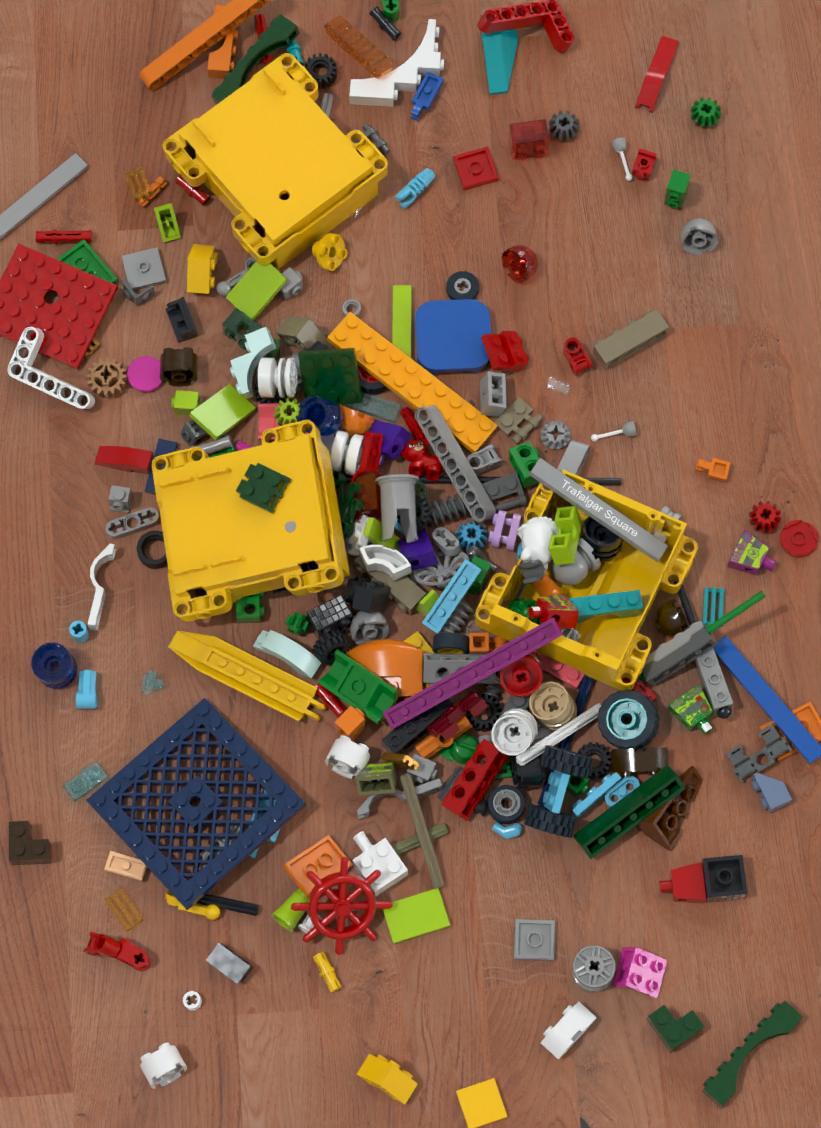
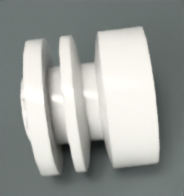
M261 358L258 366V389L260 396L274 398L278 389L281 398H284L286 394L288 398H293L298 383L295 359L288 358L286 362L285 358H280L277 366L275 358Z
M512 708L504 712L495 722L491 731L495 747L506 755H519L525 752L536 738L538 732L537 722L534 716L521 708ZM516 726L519 728L517 733L514 732Z

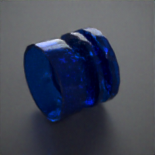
M43 644L34 652L31 658L33 673L50 689L61 690L66 688L77 676L78 666L76 660L61 644ZM59 667V670H53V668Z

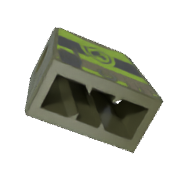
M393 762L368 764L355 778L359 796L396 792L398 780Z

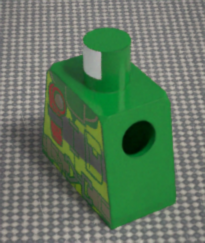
M697 685L669 704L668 711L688 731L698 727L705 735L713 729L708 721L713 715V710L700 685Z

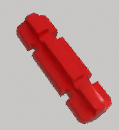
M405 407L401 409L400 414L405 419V423L413 437L418 440L425 438V434L420 430V426L414 415H412L410 408Z

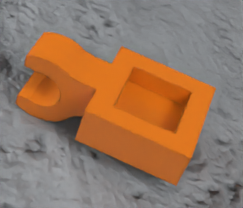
M712 458L711 462L698 459L695 470L708 472V478L726 482L731 462Z

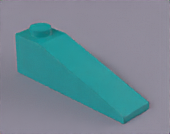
M512 29L488 34L480 31L489 95L508 93L518 45L517 30Z

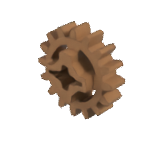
M106 357L105 361L99 358L98 364L92 363L94 368H88L90 373L86 375L87 380H89L87 382L88 387H91L92 393L97 391L98 397L102 394L105 395V398H108V394L115 397L116 391L122 392L120 387H126L124 382L128 380L127 375H125L127 373L126 369L123 368L121 362L117 364L115 358L112 362L109 361V357Z

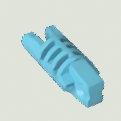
M426 168L417 174L395 196L397 200H402L400 202L402 209L407 208L435 178L436 175L432 170Z

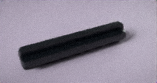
M205 894L200 899V903L203 905L214 904L221 909L254 916L257 915L259 909L257 904Z

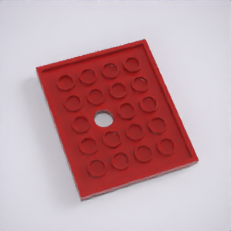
M18 243L0 279V336L18 344L24 329L27 327L39 328L44 333V339L38 353L78 370L118 290V286ZM50 291H55L59 295L58 301L52 304L46 303V294ZM35 331L30 334L32 341L36 338Z

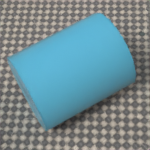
M82 621L71 623L69 632L72 639L77 643L85 642L89 637L86 625Z

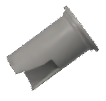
M394 474L375 479V483L380 486L382 541L384 543L387 539L393 537L397 515H400L407 543L418 540L415 504V484L419 482L418 476Z

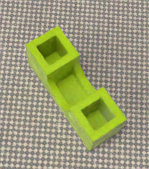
M576 506L557 508L554 521L558 534L551 535L548 548L555 565L574 563L582 527V520Z

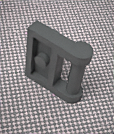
M517 472L482 483L492 503L493 500L518 493L519 498L495 505L496 513L499 510L504 511L519 505H528Z

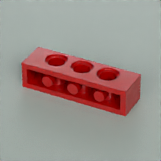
M483 738L476 747V751L471 759L466 763L464 770L455 780L453 787L444 797L441 805L467 821L509 755L501 753L493 743Z

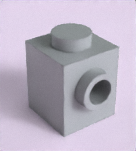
M291 267L282 273L288 279V282L278 292L285 300L289 299L292 295L299 294L303 288V277L297 270L293 271Z
M414 754L412 759L418 762L419 767L417 771L407 769V773L413 778L412 781L422 785L430 782V780H435L438 773L436 763Z

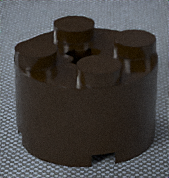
M165 348L160 356V380L163 383L168 381L171 386L183 387L191 385L193 380L194 382L197 381L198 356L193 352L192 348Z

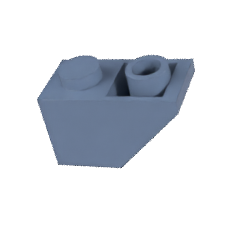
M759 773L753 774L751 786L755 792L758 791L761 797L759 801L764 810L767 809L770 814L790 805L792 798L784 782Z

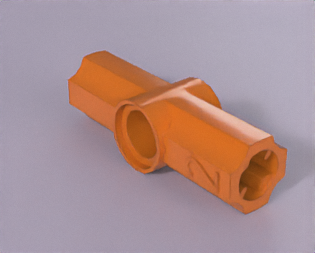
M464 715L455 722L460 730L447 741L439 739L440 734H438V737L429 735L416 744L415 748L423 758L428 759L443 747L450 746L454 739L473 727L467 717Z

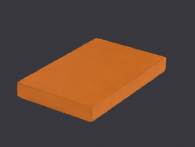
M811 701L792 710L791 712L817 742L821 741V718ZM772 721L759 727V730L762 731L772 724L780 736L779 740L781 741V737H784L790 745L792 751L789 752L788 750L775 758L777 762L798 752Z
M327 835L285 863L283 868L305 896L309 897L315 885L307 878V872L313 871L320 879L340 872L341 858L347 856L334 840ZM348 859V861H349V862H348V870H349L350 868H352L353 864H352L351 861Z

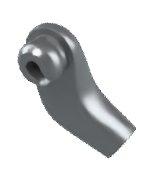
M469 547L467 552L469 559L472 560L476 556L490 563L491 573L494 574L498 565L487 559L478 547Z

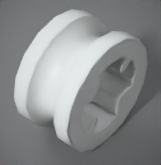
M189 991L183 997V1004L188 1010L195 1011L200 1008L202 999L197 992ZM194 996H196L197 998L195 1000L197 1001V1003H192L191 1005H188V998H193Z

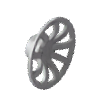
M442 551L435 553L439 563L436 565L437 569L434 566H429L425 568L430 571L414 570L413 574L416 581L423 585H437L438 588L445 589L455 575V570L462 565V563L457 564V562L461 559L469 560V557L461 551L451 564V556L446 555L444 566H442L438 557L445 554ZM421 575H427L424 580L420 578ZM435 579L436 582H429V580Z

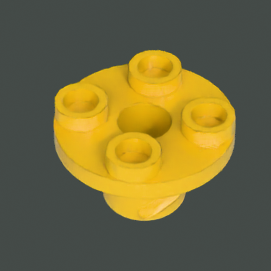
M328 233L313 244L312 254L317 258L321 268L334 271L340 266L343 259L347 257V250L339 234Z

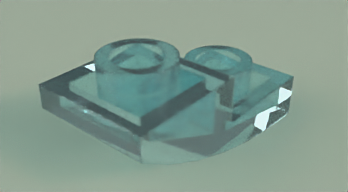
M96 761L81 770L79 775L66 782L63 787L72 800L76 802L101 784L108 776Z

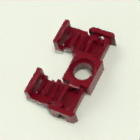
M469 691L468 695L441 714L439 719L429 727L427 726L426 729L431 736L438 737V734H440L447 741L460 730L455 722L464 716L467 710L471 712L473 717H476L488 705L476 692Z

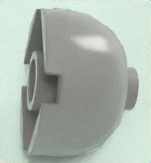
M701 218L688 221L682 228L680 240L686 252L702 255L701 252L708 250L709 253L716 248L718 243L717 232L710 221Z
M359 611L351 620L350 634L352 640H355L356 644L360 645L380 638L385 639L389 634V626L385 617L379 611L371 613Z

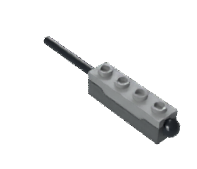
M682 584L678 595L690 626L696 620ZM712 648L693 662L706 698L713 710V717L718 716L721 719H727L732 713L733 701L714 648Z

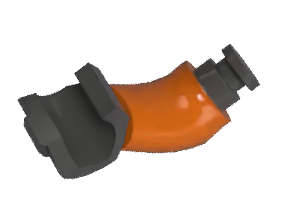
M527 560L517 565L525 577L523 580L524 584L531 583L540 597L562 594L560 587L545 573L541 560Z

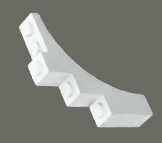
M429 19L427 31L421 45L404 64L378 77L351 79L350 104L393 107L394 100L398 99V91L416 92L417 85L421 84V76H425L427 72L440 76V70H444V59H441V52H438V43H435V37L439 38V27L436 26V19Z

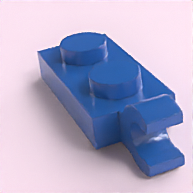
M430 72L426 73L411 104L415 105L411 111V119L418 121L422 110H429L444 82V78Z

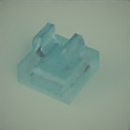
M149 670L144 674L141 687L142 693L149 694L153 689H162L164 681L155 679L157 672Z

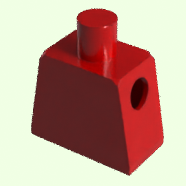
M702 862L671 870L670 880L659 881L660 893L672 892V900L674 902L704 904L706 902V891Z

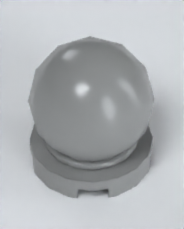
M580 538L578 541L573 564L555 565L552 559L551 572L555 579L563 585H576L586 578L588 570L595 572L601 566L600 559L597 558L595 560L591 553L594 551L593 548L584 539Z

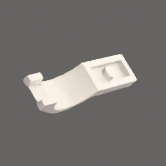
M109 544L96 557L90 568V578L96 590L88 620L90 630H98L106 597L104 588L96 582L97 571L103 564L115 559L117 551L114 549L115 544Z

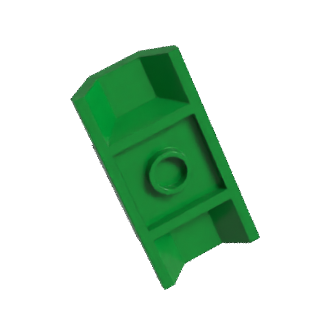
M338 649L335 651V661L330 670L318 681L320 685L355 709H360L365 716L377 724L385 719L383 712L393 707L398 700V690Z

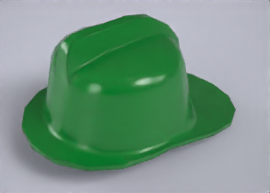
M463 733L454 739L450 746L440 749L439 753L449 761L466 765L476 751L479 739Z

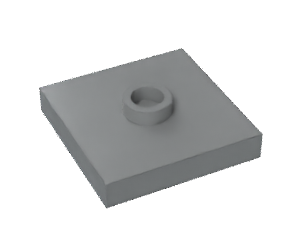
M158 247L122 256L128 284L133 291L151 285L155 286L166 283Z

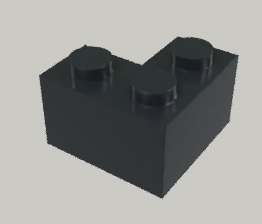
M356 576V578L348 579L344 600L353 604L352 608L368 613L386 610L391 587L385 586L382 581L373 580L371 582L367 581V577Z

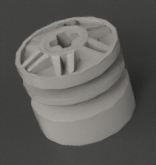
M597 945L581 949L576 955L572 967V978L575 984L581 990L588 993H599L605 990L611 984L615 972V960L612 954L605 948ZM591 964L593 966L598 965L597 971L594 969L590 970Z

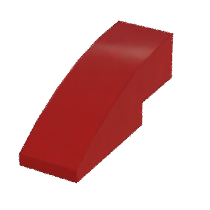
M99 446L95 465L126 472H132L133 470L149 474L154 456L152 451L143 449Z

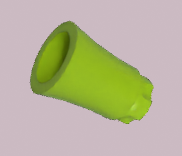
M298 888L271 916L283 928L293 932L306 911L291 910V904L308 903L309 897H306L301 889Z

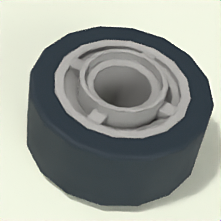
M502 785L494 789L489 795L488 810L495 821L502 824H512L518 821L524 814L525 799L521 791L516 787ZM509 801L512 806L506 809L502 807L501 803Z

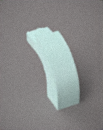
M263 630L253 645L256 650L279 658L292 667L299 675L308 678L313 677L321 664L312 653L301 645L272 630L269 632Z

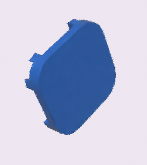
M473 299L438 300L425 302L418 308L415 316L417 361L420 366L432 375H436L437 372L474 371L475 374L487 367L490 361L481 337L484 334H491L488 308L482 302Z

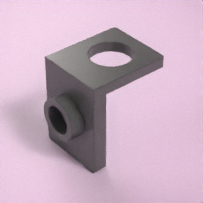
M121 280L124 295L128 300L132 299L136 306L155 295L152 285L136 295L126 280Z

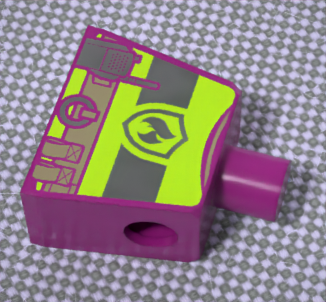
M744 530L728 561L727 567L757 575L761 567L772 572L776 561L767 557L770 549L768 545Z

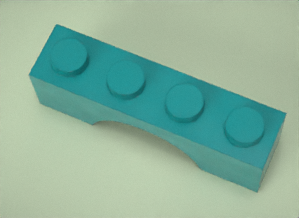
M640 590L568 598L579 610L577 623H583L590 618L602 615H617L619 618L639 616L643 609Z

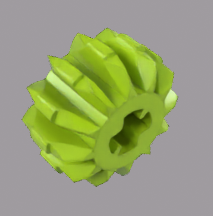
M287 397L286 403L280 400V406H275L274 408L276 412L273 415L277 419V425L282 424L283 426L305 420L303 416L306 415V411L303 409L302 403L297 404L296 398L290 402V399Z

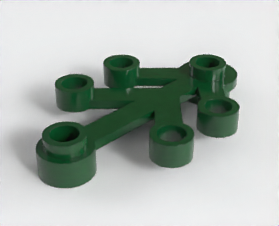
M335 471L333 472L335 487H337L343 537L347 539L354 531L352 522L356 511H360L363 507V500L353 499L354 494L360 492L361 484L351 482L345 498L344 486L347 483V477L344 473Z

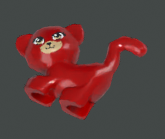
M426 438L408 441L399 455L404 457L406 461L411 462L408 469L409 475L420 477L421 473L427 472L426 478L428 480L438 481L440 474L444 471V467L437 455H429V441Z

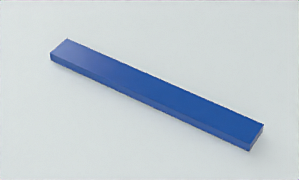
M727 636L717 641L718 645L713 648L718 659L807 763L811 765L821 757V746Z

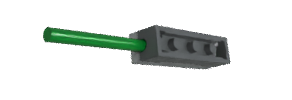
M763 591L758 592L712 624L707 625L702 621L695 622L686 631L676 634L669 642L659 645L657 650L649 653L638 679L642 682L647 681L655 686L718 645L712 633L765 598L766 596Z

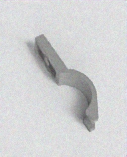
M440 779L414 787L417 798L419 799L441 791L442 784ZM396 789L395 793L370 795L357 810L359 820L369 817V810L373 802L380 797L395 796L401 799L404 804L408 803L404 791Z

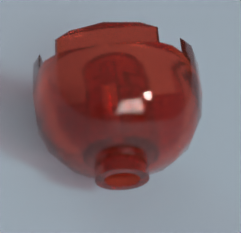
M515 245L502 253L503 268L507 267V270L510 272L507 275L514 282L523 283L536 273L538 268L537 256L529 247Z

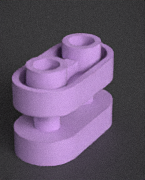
M499 510L498 514H494L492 524L495 525V529L490 531L488 542H491V547L499 548L500 543L507 544L506 550L514 551L518 537L517 529L520 527L522 515L514 513L513 519L506 517V511ZM504 525L511 526L509 536L502 535Z

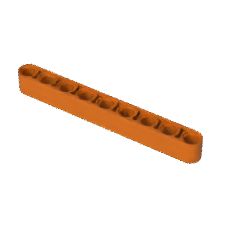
M271 0L230 1L146 66L139 73L140 79L150 91L157 89Z

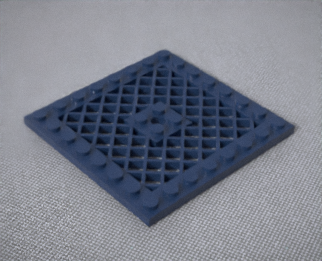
M205 698L86 800L186 910L190 909L306 806V803ZM197 734H207L206 741H197ZM211 734L217 741H210ZM193 736L192 741H187L190 737ZM183 747H192L191 754H182ZM196 747H205V754H196ZM210 747H219V754H209ZM223 747H224L231 755H223ZM178 749V754H172L175 750ZM168 759H177V766L167 767ZM181 760H191L190 767H181ZM195 760H204V767H194ZM209 760H218L217 767H208ZM222 760H232L231 768H222ZM236 761H237L243 768H235ZM163 762V767H157L160 763ZM153 772H162V780H152ZM167 772H176L175 780H166ZM180 772L189 773V780H180ZM194 773H203V780L198 775L194 778ZM207 773H217L216 781L207 780ZM221 773H230V781H221ZM235 773H244V781H234ZM248 773H249L256 781H248ZM148 775V780H142L145 776ZM138 785H147V793H138ZM152 785H161L160 793H151ZM175 785L174 793H165V786ZM179 785L184 786V787L179 791ZM208 786H216L215 793ZM220 786H229V794H219ZM234 786H243V794H233ZM247 786H257L256 794H247ZM261 787H262L268 794H261ZM133 788V793H127L130 789ZM123 798H132V806H123ZM137 798H146V805L136 806ZM151 798H160L159 806H150ZM164 798H171L168 800L171 806H164ZM200 799L201 803L199 806H191L192 800ZM221 799H228V807H222L224 803ZM233 799H242V806L232 807ZM246 799H256L255 807H246ZM260 800H270L269 807H260ZM124 811H131V818ZM136 811H145L144 819H135ZM149 811H159L158 819H149ZM163 812H172V820L162 819ZM218 812H227V820H217ZM241 812L240 820H231V813ZM178 813L184 820H176V814ZM245 813H255L254 821L245 820ZM259 813H265L262 817L259 818ZM213 814V820H207ZM136 824H144L143 832L136 826ZM148 824L157 825V833L147 832ZM162 825H171L170 833H161ZM175 825H185L184 833H175ZM189 825L193 830L198 828V833H189ZM203 825H212V833H202ZM217 825H226V832L216 833ZM230 826H240L239 834H230ZM244 826H250L246 831H244ZM148 838H156V844L154 845ZM170 838L169 846H160V839ZM174 838H184L183 846H174ZM188 838H197V846H187ZM202 838L211 839V846H201ZM215 839H225L224 847H215ZM229 839H235V840L229 845ZM161 851H169L168 859L161 853ZM173 851H182V860L172 859ZM187 852H196V859L186 860ZM210 852L209 860H200V853ZM214 852H221L214 858ZM173 865H181V872ZM195 865L194 873H185V866ZM199 865H206L199 871Z

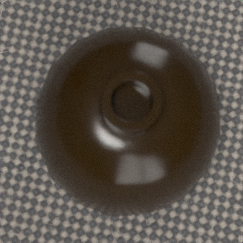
M676 599L662 604L657 612L658 620L655 621L658 631H663L669 638L684 632L685 628L688 627L681 607L677 608L675 603H678Z

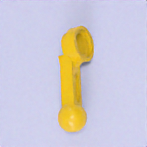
M166 891V902L169 905L178 906V910L204 915L209 920H216L220 916V908L214 904L207 906L195 903L190 909L186 910L169 891Z

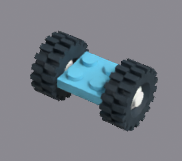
M546 745L540 765L554 770L549 775V790L545 792L543 797L544 807L529 804L524 824L543 832L571 838L577 818L560 811L570 777L569 774L588 778L593 758L570 750Z

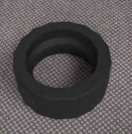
M149 531L138 540L136 549L139 560L148 568H163L168 565L166 554L157 560H151L144 554V547L148 542L152 540L164 542L163 532Z

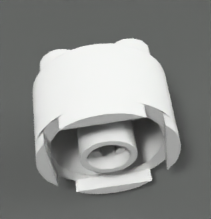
M341 735L339 739L335 740L325 763L327 766L330 763L333 766L332 770L337 774L352 779L353 776H357L366 767L370 759L369 748L361 743L356 744L349 737Z
M168 1042L159 1046V1050L154 1053H147L140 1058L142 1061L140 1068L153 1089L156 1088L155 1085L157 1084L163 1087L182 1076L180 1072L183 1069L184 1071L187 1070V1066L176 1046H170Z

